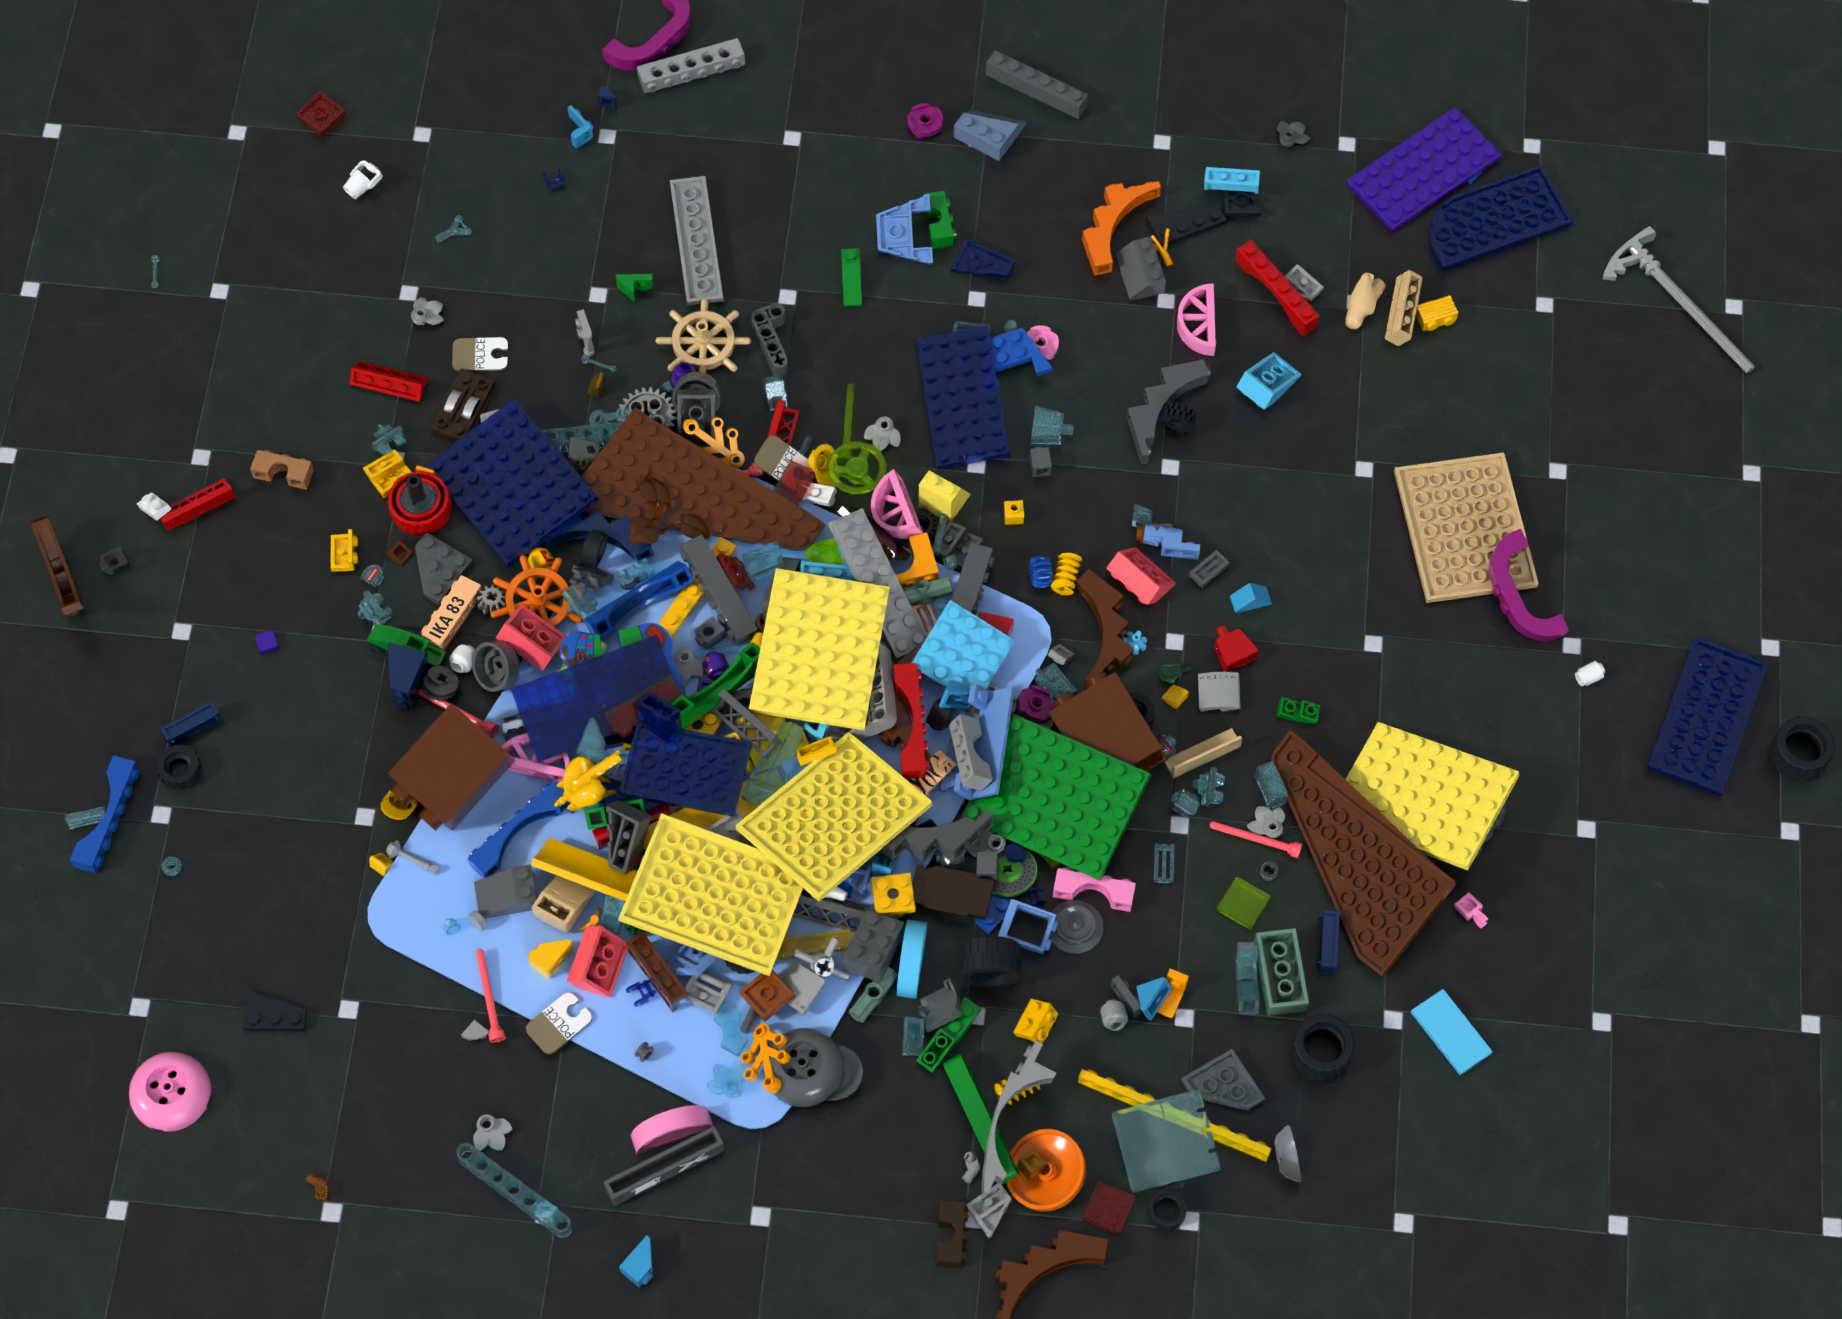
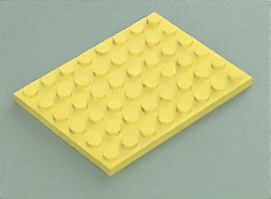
M776 568L749 711L865 731L890 587Z
M1378 722L1346 780L1425 855L1469 870L1520 774L1519 771Z
M850 732L835 743L837 752L810 763L736 825V830L818 901H821L932 806V801Z
M661 813L618 921L770 976L803 887L759 849Z

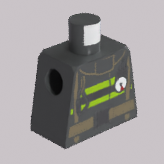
M570 437L566 470L586 471L599 455L600 444Z

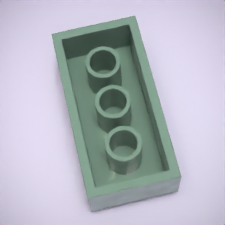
M1296 928L1256 933L1254 944L1267 1016L1307 1012L1309 999Z

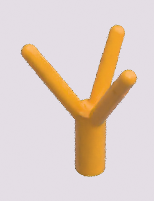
M1169 228L1166 229L1163 248L1154 235L1151 236L1155 243V250L1161 254L1166 267L1173 264L1167 252Z
M599 908L596 915L591 916V921L580 927L579 931H583L586 927L601 926L598 918L602 908Z

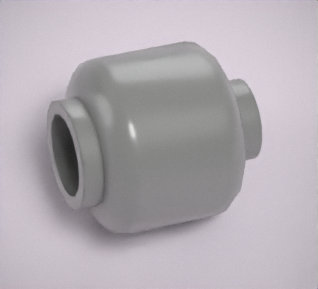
M1109 1000L1101 1007L1100 1014L1103 1025L1106 1028L1117 1031L1127 1024L1128 1015L1126 1007L1121 1001Z

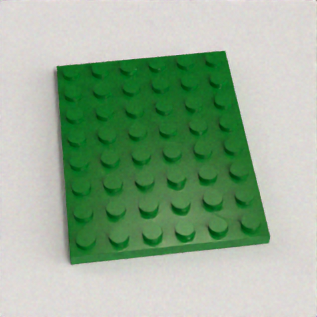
M1011 713L999 793L993 796L969 800L961 819L968 817L974 822L979 815L984 814L988 810L993 814V826L989 831L1101 881L1151 774Z

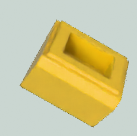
M383 853L370 857V867L383 877L394 862Z

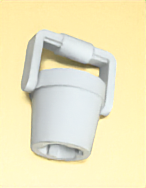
M363 160L351 171V177L345 183L343 189L352 198L357 199L364 192L372 189L381 180L383 175L378 167ZM364 167L377 174L371 181L360 172Z

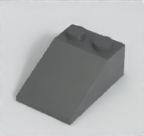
M531 864L512 867L474 882L478 912L484 919L532 911V906L537 900Z

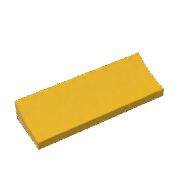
M550 837L538 854L533 857L531 863L534 867L626 901L638 872L633 870L623 874L609 867L608 859Z

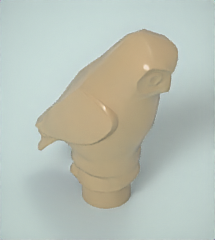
M1364 273L1349 298L1345 323L1350 329L1357 330L1362 325L1364 318L1367 315L1373 314L1376 302L1386 288L1385 283L1379 278L1374 279V275L1371 273Z

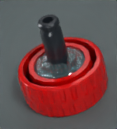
M415 471L405 474L395 481L388 494V508L395 525L407 534L423 536L425 533H435L447 523L451 516L452 501L448 487L442 479L430 472Z

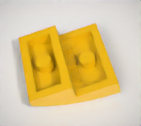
M395 449L363 467L366 475L383 498L388 497L390 488L395 481L405 474L411 473L410 469L405 465L403 458Z

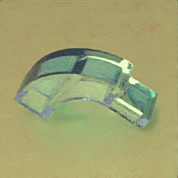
M1237 942L1235 979L1238 1014H1259L1257 942Z

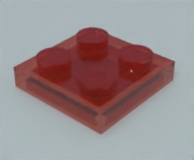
M319 91L295 115L296 118L322 137L346 115V110Z
M1098 1180L1082 1219L1121 1235L1136 1196Z

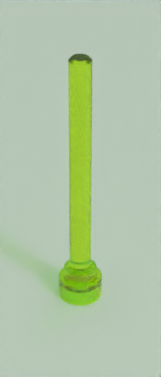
M853 384L847 385L843 449L838 453V462L844 465H849L853 462V453L850 450L855 387Z

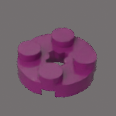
M927 103L918 104L911 109L907 117V124L910 131L917 138L930 137L941 131L943 115L936 106L934 108ZM922 118H925L929 121L924 123L922 122Z
M1031 686L1027 689L1024 688L1017 697V713L1029 721L1043 724L1051 717L1049 712L1055 709V701H1052L1050 698L1051 694L1042 687ZM1035 701L1040 707H1036L1032 703Z

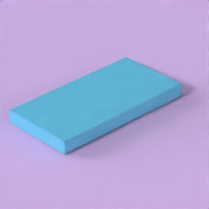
M1444 989L1411 1010L1410 1013L1459 1075H1462L1493 1053Z

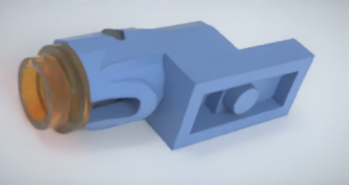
M1155 523L1137 526L1136 541L1156 547L1161 545V556L1195 560L1199 558L1200 544H1195L1194 542L1183 543V530L1174 528L1172 524Z

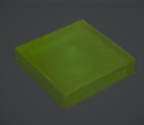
M1236 876L1216 911L1251 930L1269 902L1271 895Z

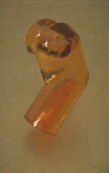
M309 1173L306 1182L315 1186V1198L318 1200L326 1199L329 1193L327 1181L313 1173Z

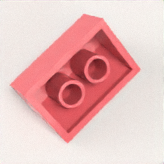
M1136 547L1118 551L1106 568L1111 572L1113 578L1120 580L1128 591L1136 594L1139 601L1147 605L1156 603L1176 584L1173 579Z
M521 604L505 622L496 639L507 642L518 655L543 672L559 651L560 644L566 635Z
M602 926L586 927L567 982L580 990L608 998L611 997L627 952V941Z

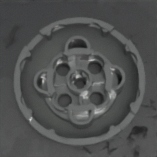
M797 1028L783 1033L787 1037V1043L783 1047L772 1043L770 1048L778 1051L785 1050L789 1054L796 1052L797 1055L790 1057L786 1064H782L776 1058L770 1056L774 1076L780 1079L782 1083L780 1090L774 1093V1095L783 1103L795 1107H809L822 1103L838 1089L844 1075V1060L840 1048L830 1036L816 1029ZM818 1053L815 1058L809 1056V1054ZM791 1069L796 1071V1074L792 1077L788 1075V1071ZM812 1070L816 1071L813 1076H808Z

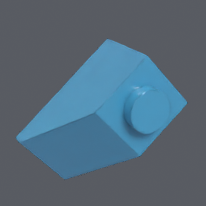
M647 1235L619 1266L620 1272L638 1287L642 1284H647L653 1276L651 1241Z

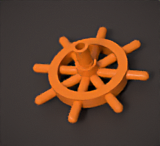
M522 555L519 560L523 571L516 575L510 583L498 577L493 579L495 585L507 591L505 597L506 607L492 611V618H498L507 614L511 617L516 609L523 604L527 608L530 607V610L535 614L538 611L540 617L555 628L566 618L577 623L583 622L582 616L569 611L571 605L570 594L584 590L586 586L583 582L577 585H567L565 580L557 574L562 564V559L559 557L554 560L549 570L546 568H530L527 557ZM534 578L545 579L542 586L537 585ZM527 581L531 593L519 586ZM552 582L559 588V590L547 593ZM514 594L527 599L516 604L513 603ZM563 596L562 607L550 602V600ZM545 608L557 613V615L549 620Z

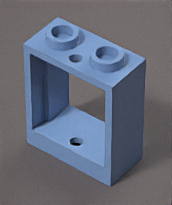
M1011 899L998 936L1015 940L1022 948L1043 955L1045 950L1049 951L1052 942L1049 937L1051 931H1056L1059 921L1056 920V914ZM1017 909L1049 920L1040 946L1008 936Z

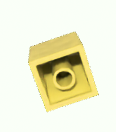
M931 471L927 472L919 484V506L947 522L953 521L970 496V493Z

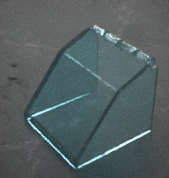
M1199 1089L1111 1113L1132 1193L1221 1170L1217 1152L1208 1153V1149L1216 1147L1212 1132L1203 1133L1202 1130L1209 1128L1210 1125L1206 1111L1200 1113L1197 1111V1109L1205 1107Z

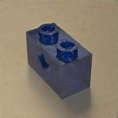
M649 691L637 702L638 718L664 735L669 736L680 726V709L653 692Z

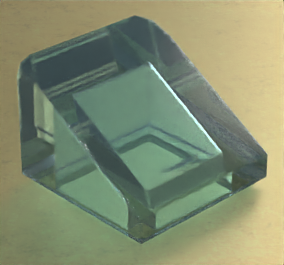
M1134 504L1132 526L1145 528V524H1151L1153 511Z

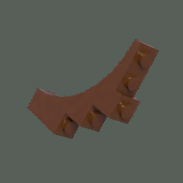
M49 515L30 521L51 576L63 615L73 616L80 613L81 609L84 608Z
M1090 569L1076 581V591L1086 599L1095 612L1100 625L1102 647L1093 669L1085 678L1084 687L1088 689L1087 682L1093 676L1102 672H1106L1109 675L1115 667L1121 670L1124 666L1130 665L1134 659V649L1122 640L1129 632V622L1118 614L1123 607V595Z
M918 644L897 664L911 663L921 645ZM894 690L897 721L892 728L880 732L879 737L885 745L889 744L892 748L899 744L903 751L911 737L913 726L907 704ZM924 752L925 759H930L931 755L928 752Z
M1059 1230L1058 1236H1054L1052 1248L1054 1249L1031 1245L1030 1252L1026 1251L1024 1264L1003 1261L1002 1267H997L995 1279H999V1286L1006 1288H1002L1000 1300L1004 1302L1003 1307L998 1308L996 1319H1011L1018 1301L1028 1288L1052 1271L1076 1264L1104 1265L1108 1239Z

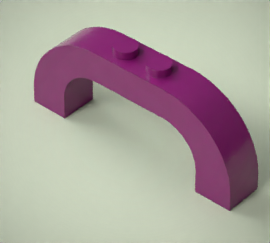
M662 0V5L673 12V18L642 46L627 47L613 39L602 49L603 59L619 69L637 70V66L658 61L662 56L667 55L669 50L681 41V38L689 29L691 22L689 1Z
M1516 530L1506 535L1499 542L1490 557L1489 577L1493 585L1492 591L1501 602L1500 608L1502 612L1506 613L1510 623L1522 635L1538 641H1551L1561 638L1569 632L1562 614L1549 619H1539L1532 616L1527 611L1508 571L1509 558L1525 551L1529 546L1522 530Z

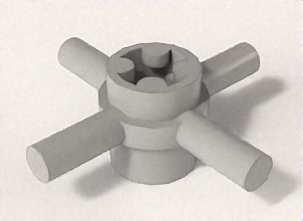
M832 937L825 952L816 951L810 955L796 949L794 953L795 957L810 963L812 972L820 977L834 974L844 980H848L850 973L834 966L831 955L840 941L836 937ZM820 963L824 965L822 968H819L817 964Z

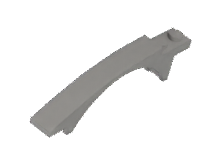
M1035 1041L1033 1046H1028L1024 1054L1027 1057L1025 1063L1020 1062L1016 1072L1010 1073L995 1108L985 1148L981 1193L983 1198H986L993 1182L996 1181L1002 1184L1007 1174L1000 1163L995 1145L996 1123L1001 1110L1018 1093L1033 1086L1051 1084L1056 1072L1034 1062L1043 1045L1038 1041Z

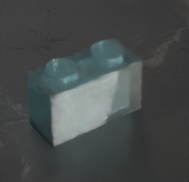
M1274 761L1257 766L1254 778L1258 782L1257 785H1259L1260 791L1264 795L1263 798H1265L1268 808L1272 809L1286 804L1288 792Z

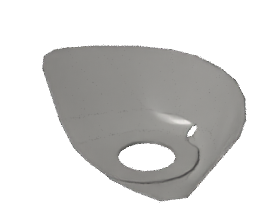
M1287 1125L1276 1135L1274 1141L1279 1169L1286 1178L1301 1182L1297 1151L1290 1125Z

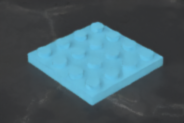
M949 600L911 663H917V670H921L923 675L946 688L949 680L967 688H970V685L978 684L986 689L1015 640Z

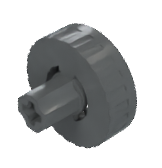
M691 372L685 374L676 382L672 394V403L676 412L678 389L716 390V412L718 411L721 401V389L716 380L710 375L701 372Z
M494 640L482 643L476 648L472 658V669L480 686L487 691L495 692L508 689L514 685L519 675L521 662L518 655L507 642Z

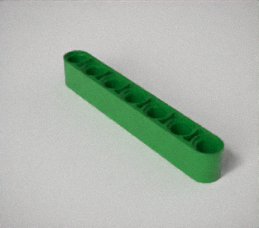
M960 1053L944 1062L943 1066L985 1153L993 1116L966 1059ZM996 1124V1151L1000 1163L1007 1173L1002 1182L1004 1184L1020 1174Z

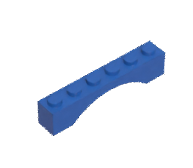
M677 561L583 619L588 631L593 634H599L601 640L614 632L625 619L643 606L660 597L677 592L695 580L687 565Z
M113 755L106 771L110 785V800L107 811L97 827L89 835L77 842L70 858L74 868L96 873L98 868L102 866L104 861L103 855L111 845L110 838L118 828L119 816L125 811L126 799L132 794L133 782L139 777L140 770L135 761Z
M555 780L551 784L545 785L537 797H532L522 810L519 809L514 813L509 822L503 823L493 836L490 835L485 839L480 848L474 849L469 854V865L482 878L491 876L500 869L506 847L520 830L537 820L559 816L571 804L567 801L561 806L558 805L556 807L554 805L557 802L556 800L564 795V789L557 787L558 783Z

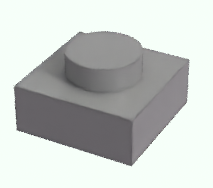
M1060 644L1053 647L1048 654L1056 663L1062 665L1070 662L1075 655Z

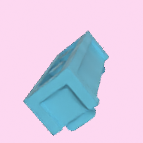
M1206 167L1204 190L1248 191L1258 194L1260 171Z
M801 561L800 572L802 573L814 572L820 576L855 581L848 565Z

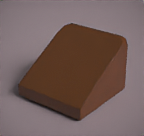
M398 539L388 548L384 555L401 566L413 551Z

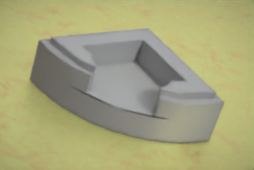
M473 1020L461 1036L470 1041L486 1038L489 1031Z

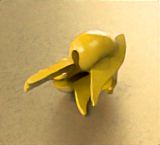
M617 750L595 766L587 756L574 758L565 769L563 781L556 785L564 789V795L556 800L557 802L554 805L556 807L558 805L561 806L568 801L571 804L567 809L577 811L593 806L602 799L617 793L614 790L605 791V786H602L601 782L611 783V780L602 776V774L622 761L621 756H619L620 751Z

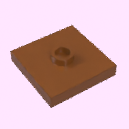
M773 970L770 976L761 973L739 992L764 1022L795 997L793 991Z

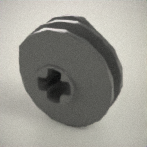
M433 666L424 677L422 690L431 699L445 701L455 695L459 680L457 675L449 668Z

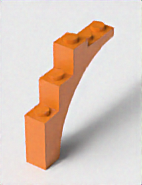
M1159 181L1147 182L1139 186H1130L1124 189L1122 183L1111 184L1105 187L1104 198L1107 206H1099L1094 209L1093 220L1096 228L1090 227L1083 230L1082 242L1094 276L1112 272L1113 261L1110 252V242L1117 225L1127 213L1138 205L1160 197L1161 186Z

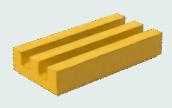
M832 736L796 749L795 752L800 766L833 754L837 750Z

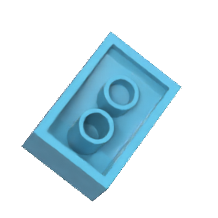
M1273 352L1245 371L1237 388L1265 410L1275 403L1302 374Z

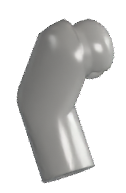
M967 1152L964 1155L968 1170L962 1179L968 1184L973 1181L980 1171L978 1157L973 1152Z

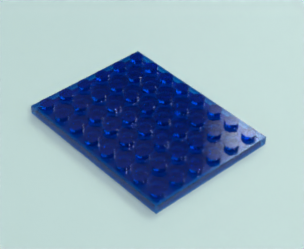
M515 398L425 465L426 468L434 470L435 475L445 482L452 500L508 568L516 563L520 556L528 554L599 500L594 491Z

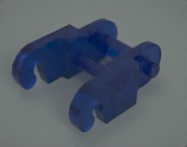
M560 167L557 168L558 177L551 180L543 172L545 182L551 191H553V188L560 186L564 188L565 182ZM557 180L560 181V183H556V184H553V185H552V183H551V182L557 181Z
M1030 887L1024 893H1029L1032 903L1026 904L1037 908V905L1046 903V899L1042 897L1044 889ZM1037 893L1039 900H1034L1033 894Z
M644 980L642 983L637 982L626 989L627 993L631 989L632 991L637 989L641 993L643 998L634 1003L635 1007L639 1003L642 1005L648 1002V998L651 996H655L656 990L652 991L649 986L650 980ZM646 987L649 993L644 994L641 988Z

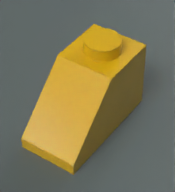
M567 939L541 943L528 956L530 966L550 979L574 949L572 941Z

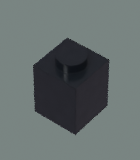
M941 698L933 703L925 720L932 729L937 731H943L949 726L956 708H941L939 706Z

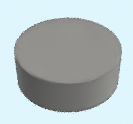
M473 911L468 915L470 922L476 929L481 931L487 926L486 920L479 912Z

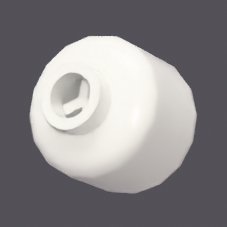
M470 645L457 646L449 658L452 669L458 673L469 672L472 669V658L475 649Z

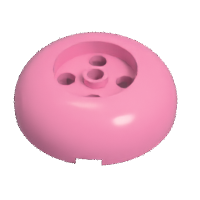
M180 1052L157 1054L142 1063L132 1077L129 1087L131 1108L136 1117L151 1129L163 1130L164 1132L181 1130L193 1124L205 1112L212 1092L210 1077L203 1065L190 1055ZM177 1072L175 1078H169L172 1073ZM155 1083L158 1084V1087L152 1089L151 1085ZM180 1088L186 1089L183 1095H179ZM162 1098L168 1100L167 1104H159V1101Z

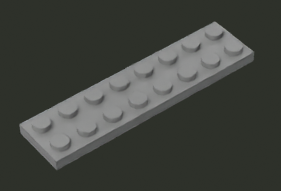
M705 176L670 180L687 306L699 305L703 299H706L708 303L723 302Z
M863 508L829 522L828 526L855 581L890 587L882 635L894 660L906 656L918 644L922 646L927 637Z

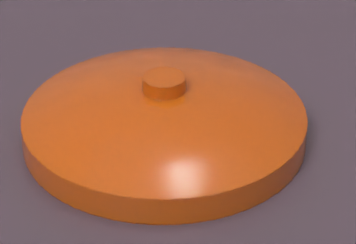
M1042 1129L1031 1132L1021 1138L1010 1152L1016 1167L1018 1160L1032 1150H1035L1047 1162V1165L1031 1181L1019 1171L1020 1175L1006 1182L1014 1198L1029 1209L1036 1211L1059 1209L1072 1201L1083 1186L1086 1176L1084 1154L1079 1145L1070 1136L1061 1131Z

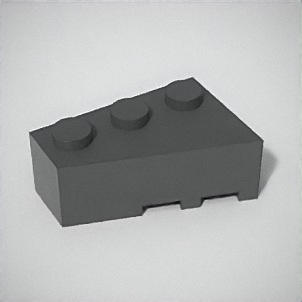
M617 800L606 806V812L609 813L607 830H609L610 838L608 842V866L623 874H627L638 867L651 816Z

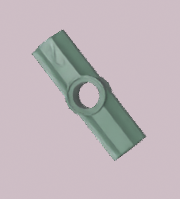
M949 576L930 582L928 580H919L913 586L903 588L910 605L915 603L925 605L932 602L934 598L953 593Z
M888 967L881 983L873 980L872 983L866 986L864 993L849 1011L853 1019L863 1023L873 1009L882 1002L884 995L898 979V974L893 969ZM876 992L879 995L876 997H871L869 993Z

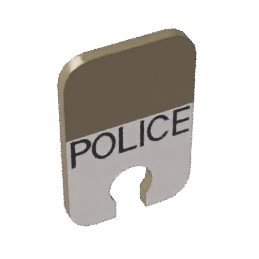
M502 337L456 339L453 342L452 350L453 369L457 372H460L461 368L470 372L505 370L508 365V357L495 359L491 355L495 350L508 351L507 340Z
M771 435L765 440L754 459L755 464L792 492H797L802 483L801 480L796 481L793 476V470L799 468L807 477L812 472L808 465V459L775 435Z
M572 993L563 994L526 1026L527 1034L546 1054L555 1053L589 1025L592 1020L591 1013L586 1007L580 1011L578 1016H568L567 1009L579 1002Z

